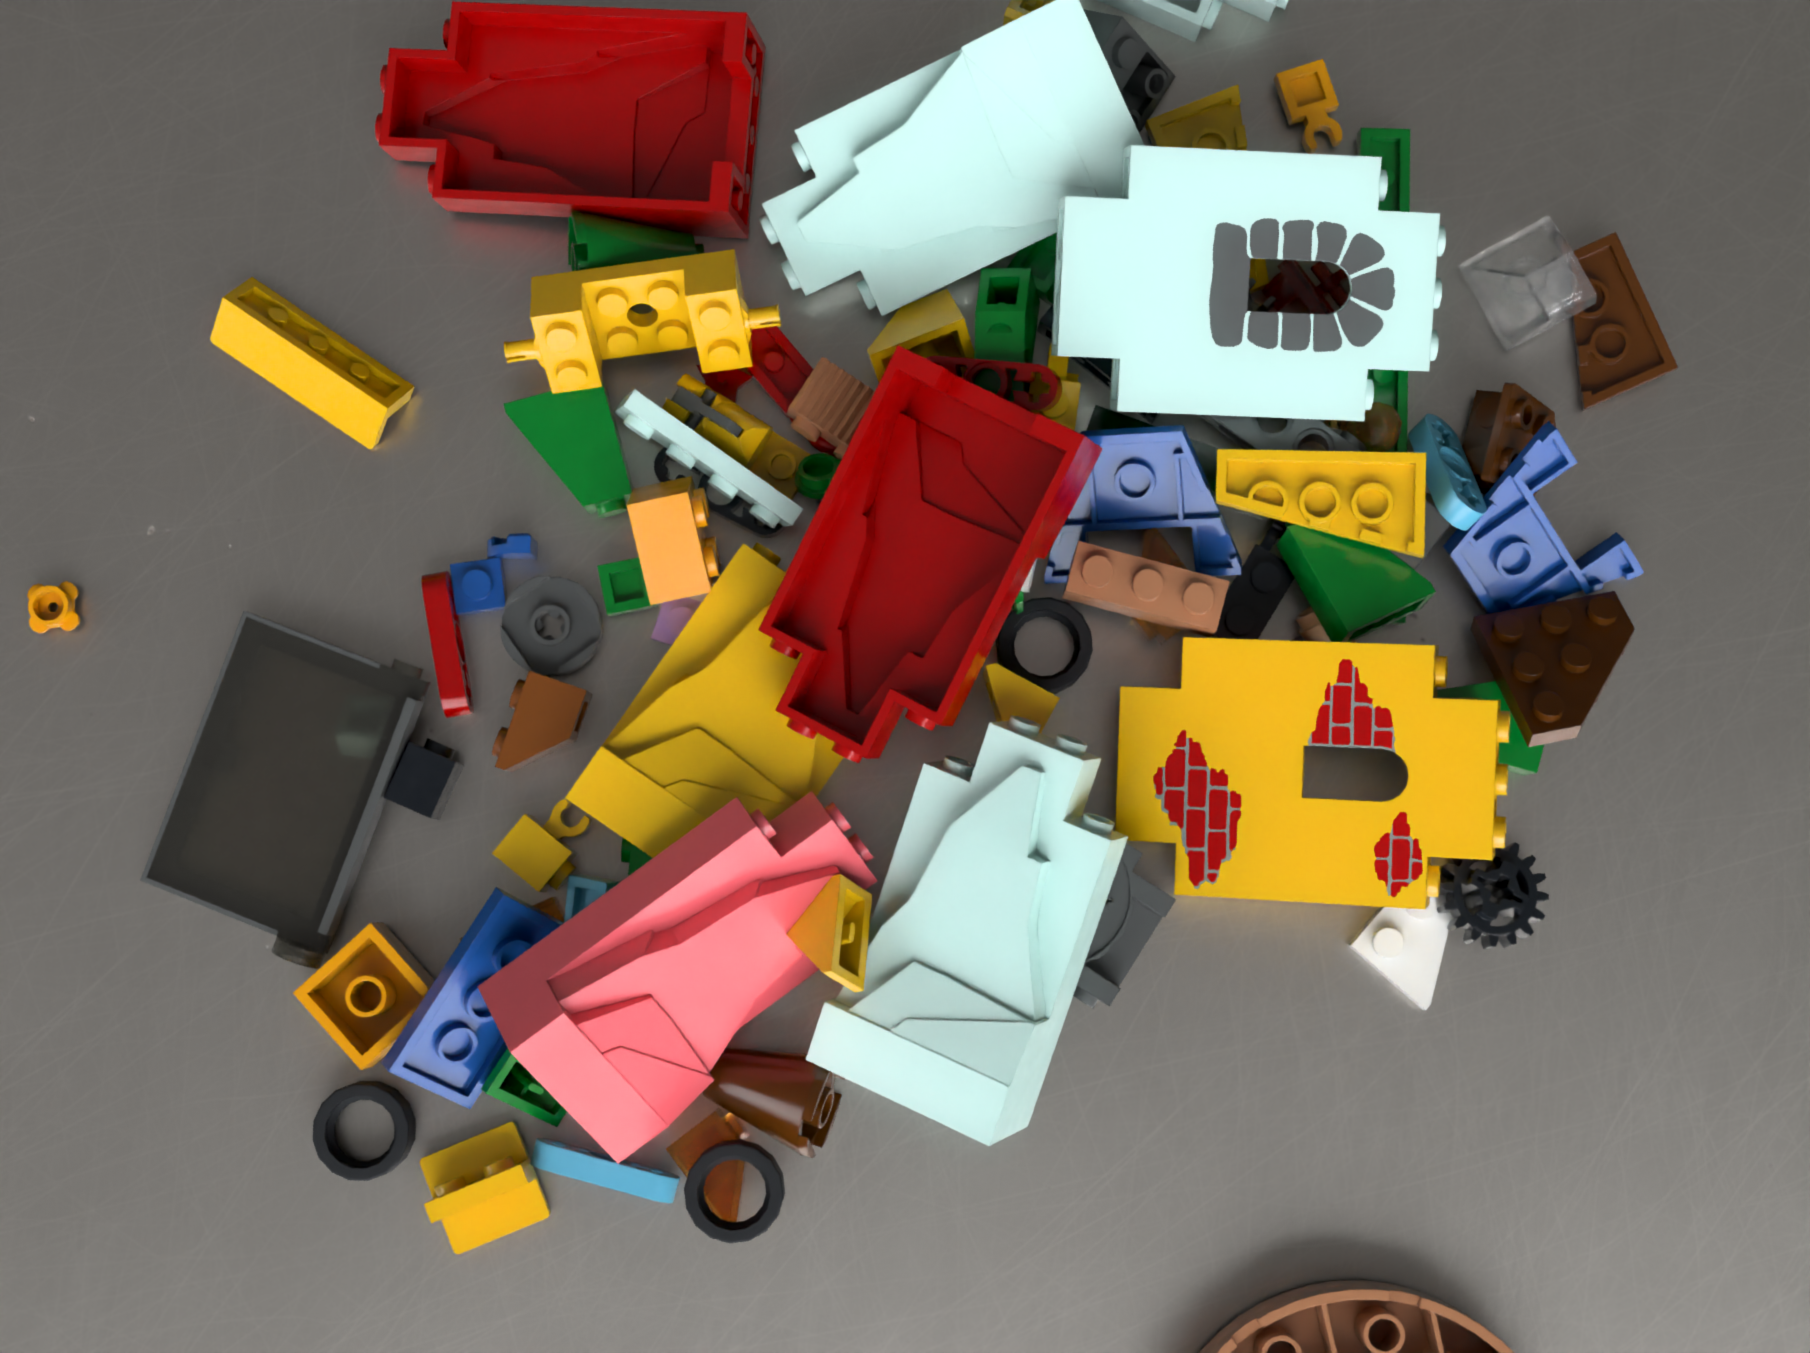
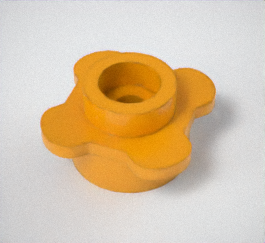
M68 581L62 582L59 586H44L39 583L33 585L27 594L29 599L28 611L31 616L29 625L31 629L38 633H45L49 628L60 627L66 631L74 630L80 623V617L75 612V599L79 594L78 588ZM52 603H57L58 609L55 612L50 611Z

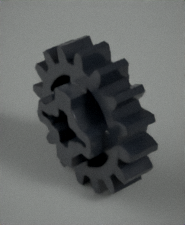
M1514 842L1504 850L1502 848H1495L1493 860L1451 858L1454 864L1447 863L1440 867V874L1447 879V882L1440 884L1439 894L1446 896V903L1437 907L1438 913H1451L1453 919L1447 926L1449 931L1460 927L1465 929L1464 943L1470 944L1481 937L1483 949L1488 950L1496 947L1498 940L1503 948L1517 944L1516 935L1523 939L1534 933L1528 922L1536 923L1544 919L1545 915L1536 908V904L1549 900V894L1537 891L1536 884L1545 880L1546 876L1545 873L1532 874L1529 868L1536 860L1533 855L1522 860L1517 856L1520 844ZM1478 861H1492V865L1487 867L1485 872L1479 868L1475 870L1469 868ZM1490 884L1493 886V888L1490 891L1489 889L1485 888V886ZM1491 895L1497 898V901H1490ZM1498 915L1504 918L1508 916L1513 918L1504 926L1490 925L1491 921L1496 920Z

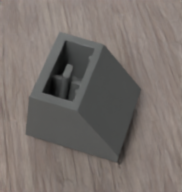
M1083 9L1136 128L1140 133L1146 124V120L1150 118L1176 76L1122 16Z

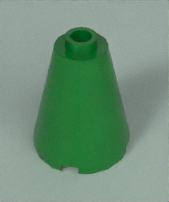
M582 211L571 212V216L568 219V265H571L572 271L705 253L703 244H695L694 236L690 233Z

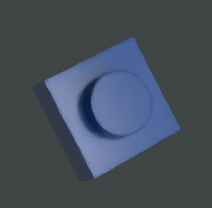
M500 557L450 564L457 615L463 616L504 610L503 608L508 597L503 560Z

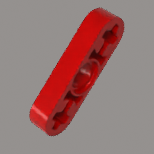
M948 356L926 357V359L941 365L959 377H962L960 367L967 366L963 379L973 384L977 374L982 370H995L1001 380V386L996 395L1006 400L1012 390L1011 370H1017L1014 377L1015 381L1027 383L1034 382L1036 374L1041 373V380L1050 384L1049 393L1040 394L1039 402L1033 403V394L1013 390L1014 401L1012 403L1028 411H1047L1058 403L1062 394V382L1058 374L1051 368L1041 364Z
M449 571L422 575V593L439 695L444 714L447 719L473 714V696L460 619L455 609L451 575Z

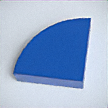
M529 533L508 534L507 538L493 536L487 541V559L500 557L501 559L537 560L538 542Z

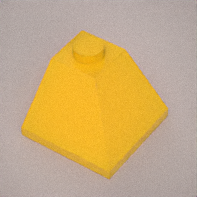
M948 289L900 307L867 349L878 384L898 345L924 358L929 356H948L974 359V348L965 319ZM967 366L960 367L962 372L961 378H963Z

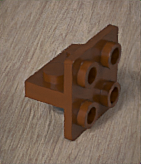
M1505 382L1502 392L1476 390L1462 448L1481 493L1486 494L1544 424L1549 421L1556 427L1554 411L1516 383Z

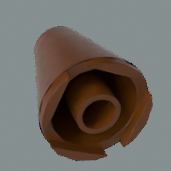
M725 1048L710 1071L714 1081L703 1091V1096L801 1156L814 1158L816 1154L812 1145L823 1147L834 1124L842 1094L834 1092L835 1077L843 1080L845 1078L806 1060L807 1054Z

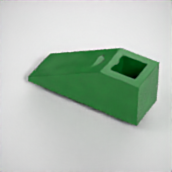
M981 268L975 311L974 359L1021 363L1033 362L1040 299L1031 268ZM985 369L977 374L974 384L997 394L1001 386V380L995 370ZM1017 370L1010 371L1012 390L1007 399L1010 402L1014 401L1013 390L1029 392L1030 383L1014 380Z

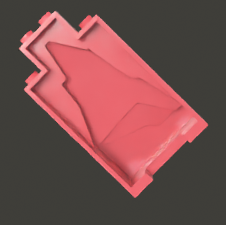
M811 791L769 822L759 808L750 814L738 797H736L477 986L510 1053L618 1164L668 1128L714 1081L710 1071L739 1028L819 970L786 934L830 878L841 874L864 890L878 881L866 865L874 857L856 833L848 839L843 833L850 829L851 826L833 802L824 808Z

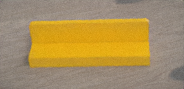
M254 277L249 278L222 298L210 337L211 342L368 449L374 448L379 443L387 419L410 400L414 385Z

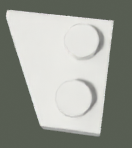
M1440 894L1439 897H1430V905L1425 910L1380 907L1348 944V946L1423 1010H1427L1432 1002L1449 932L1447 926L1452 919L1450 912L1438 913L1437 907L1446 903V896Z

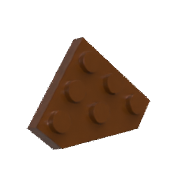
M1611 591L1474 616L1470 630L1527 746L1532 747L1577 738L1593 705L1597 702L1610 679L1618 660L1630 643L1635 628L1616 592Z

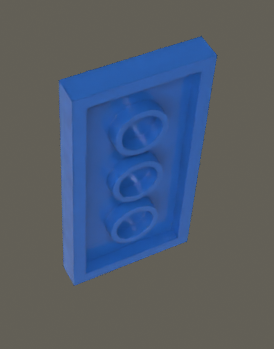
M496 887L383 1059L382 1064L387 1071L471 1109L481 1094V1088L508 1048L477 986L564 924V922Z

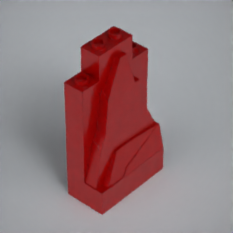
M452 1L450 19H446L443 25V42L447 50L389 48L388 63L383 65L380 73V86L384 94L382 113L377 115L375 121L376 139L379 146L394 160L435 162L428 171V189L432 198L446 211L569 217L571 212L582 211L690 233L693 236L748 239L766 46L747 12Z
M898 345L758 631L773 638L769 646L774 650L796 660L800 653L803 654L775 710L790 718L786 726L811 739H815L817 733L834 741L831 748L832 751L856 763H860L862 757L866 759L880 758L905 707L908 709L905 718L928 730L933 731L936 724L940 726H953L1035 560L1038 558L1045 559L1076 504L1103 448L1086 436L1039 413L1035 414Z

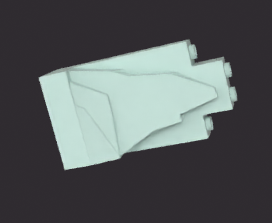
M1055 0L962 46L960 50L794 130L799 141L791 144L794 154L803 172L813 169L816 178L762 203L766 214L760 216L759 221L771 245L779 241L788 260L780 264L793 291L802 287L805 296L860 270L864 279L856 284L869 310L878 307L883 316L1056 233L1058 202L1061 197L1121 198L1123 148L1130 145H1145L1080 1Z
M1014 715L1010 716L1009 721L989 723L975 765L954 756H945L942 761L923 764L869 926L864 991L855 993L844 986L837 998L824 1002L806 1056V1060L988 1146L1028 1127L1128 836L1114 831L1115 823L1105 817L1092 813H1084L1082 817L1101 757L1086 752L1088 744L1077 738L1057 734L1056 739L1039 733L1040 724Z

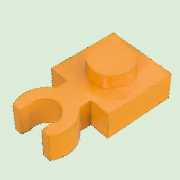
M1320 59L1276 73L1273 80L1289 125L1302 121L1304 123L1305 130L1302 134L1304 150L1308 154L1315 153L1317 143L1314 139V133L1318 131L1327 133L1332 146H1338L1342 140V129L1336 120L1328 117L1327 113L1336 111L1339 103L1324 60Z

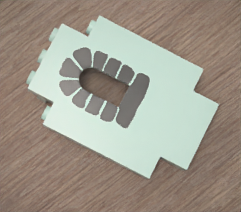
M1130 145L1123 148L1121 198L1078 196L1059 198L1051 355L1112 358L1110 410L1364 421L1365 410L1371 409L1374 398L1372 379H1367L1368 369L1429 372L1430 361H1434L1437 357L1439 339L1437 331L1432 330L1433 309L1439 308L1442 298V282L1440 278H1436L1437 257H1441L1445 249V227L1439 225L1440 213L1378 210L1379 201H1384L1388 187L1387 171L1381 170L1382 157ZM1255 258L1334 263L1341 267L1348 276L1350 283L1348 299L1339 310L1330 314L1247 311L1250 260Z

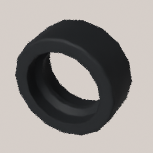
M1052 597L1032 598L1024 602L1023 612L1016 614L1013 609L1007 616L996 641L997 661L1000 666L1052 694H1057L1071 687L1087 669L1093 651L1091 630L1083 615L1069 603ZM1049 617L1059 620L1068 628L1073 638L1074 651L1071 661L1062 671L1054 675L1039 676L1028 672L1020 665L1015 655L1014 641L1017 632L1026 622L1034 618Z
M359 1081L335 1090L322 1102L313 1121L312 1140L319 1159L332 1173L347 1180L369 1181L393 1171L407 1158L415 1141L416 1119L410 1103L397 1089L380 1081ZM358 1100H372L382 1105L391 1114L394 1123V1139L389 1149L382 1156L371 1161H359L347 1156L338 1146L335 1137V1123L340 1112L350 1103Z
M742 1139L721 1141L706 1149L690 1168L684 1187L686 1209L695 1226L710 1238L729 1244L750 1241L766 1232L780 1213L785 1195L783 1172L774 1156L759 1144ZM738 1159L750 1163L759 1170L765 1181L766 1196L763 1206L754 1216L745 1221L730 1222L720 1219L710 1210L705 1201L704 1186L707 1176L715 1166L724 1161Z

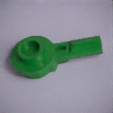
M816 453L805 457L799 463L798 470L795 473V486L798 492L812 499H823L841 460L824 453Z

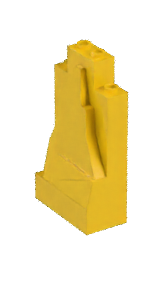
M758 542L755 543L753 548L744 543L741 545L713 585L711 592L706 595L565 797L652 858L736 797H738L750 814L759 808L770 822L811 791L817 797L844 758L831 750L834 741L817 733L815 739H811L793 731L786 726L790 718L775 711L803 654L800 653L796 660L774 650L769 646L773 638L758 631L788 570L787 568L786 571H783L777 567L781 558Z

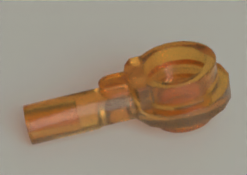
M1373 402L1371 409L1365 410L1364 421L1325 420L1324 424L1329 428L1347 431L1366 446V451L1384 452L1391 449L1398 441L1402 422L1399 413L1392 406L1382 402Z

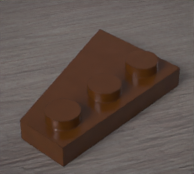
M1614 232L1570 252L1567 255L1581 407L1582 411H1585L1678 369V365L1617 233Z

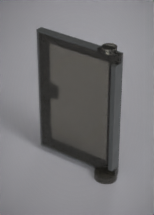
M243 611L140 881L274 934L277 937L272 948L273 954L301 966L319 969L325 954L329 952L387 799L384 796L404 755L429 691L431 682L420 679L424 669L396 658L390 667L259 615Z

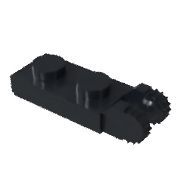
M1275 519L1259 545L1256 544L1242 565V574L1236 575L1227 590L1218 628L1212 637L1228 639H1258L1294 580V576L1286 562L1269 552L1277 539H1280L1287 528L1285 524L1287 522Z

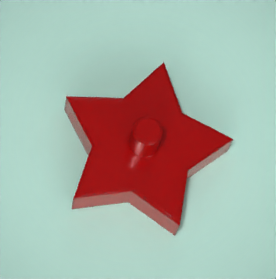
M696 365L705 381V385L734 403L737 402L738 390L753 380L752 376L738 369L702 373L701 365Z

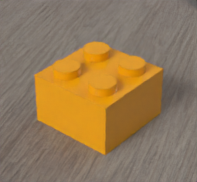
M689 476L633 488L626 506L650 605L711 592L714 576L720 575L719 566H721V558L716 537L707 538L704 529L705 526H708L707 518L710 517L704 487L695 489L693 477Z
M373 922L368 924L298 987L293 994L359 1069L364 1070L374 1067L387 1055L435 980L383 922Z

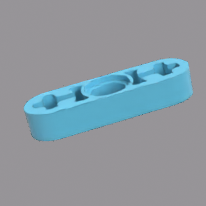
M1426 414L1409 432L1410 442L1415 453H1426V483L1437 510L1451 525L1466 531L1486 513L1485 501L1457 434L1438 416Z
M546 1138L536 1139L530 1165L548 1172L663 1203H673L680 1180L678 1175L625 1159L618 1164L610 1155Z

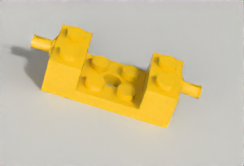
M735 249L531 277L530 319L534 329V338L511 342L504 341V354L508 364L537 359L546 370L552 394L602 387V360L697 347L702 373L753 367L751 329L782 326L779 304L748 309ZM636 304H648L654 310L649 313L640 314L632 311L630 308Z

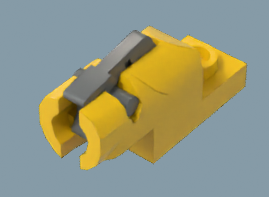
M687 373L682 375L676 384L679 387L671 400L666 399L662 409L783 495L793 500L798 492L795 486V473L798 470L799 463L811 454L775 433L772 426L747 412L720 393L715 392Z

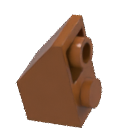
M529 671L526 681L519 679L513 689L509 707L515 709L510 726L509 728L501 727L494 742L492 755L498 757L495 767L512 773L576 742L593 694L585 689Z

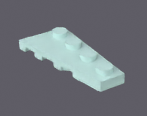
M634 389L625 395L613 413L624 420L623 423L636 434L647 440L652 438L667 448L665 453L673 460L689 470L694 466L710 478L707 482L714 489L730 499L737 495L751 504L752 507L749 512L767 526L775 528L777 523L782 526H792L802 512L803 508L637 390Z

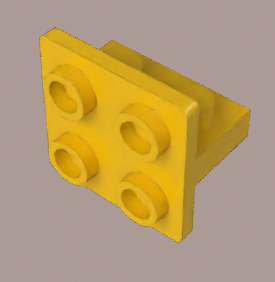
M514 1121L505 1123L420 1159L421 1169L433 1197L424 1203V1207L431 1224L442 1220L455 1254L464 1253L548 1218L551 1214L534 1167L530 1165L531 1160Z

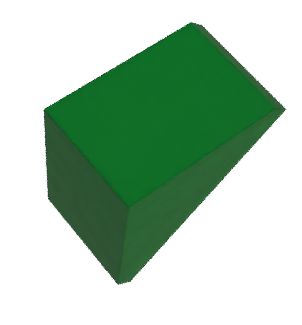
M508 1048L481 1088L486 1094L555 1127H558L567 1113L560 1103L510 1053Z

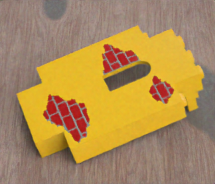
M1183 637L1181 688L1120 686L1115 831L1128 836L1127 841L1176 843L1174 895L1425 910L1430 905V897H1439L1440 866L1431 865V857L1493 860L1495 848H1505L1506 817L1497 816V795L1507 796L1508 764H1499V742L1509 743L1510 711H1500L1501 700L1437 697V687L1446 688L1448 677V657L1438 656L1439 645ZM1305 746L1371 748L1393 751L1403 759L1407 766L1409 777L1406 788L1399 796L1389 801L1303 797Z

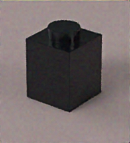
M427 738L424 746L409 742L384 798L428 818L440 820L464 764L452 759L455 752L454 749Z

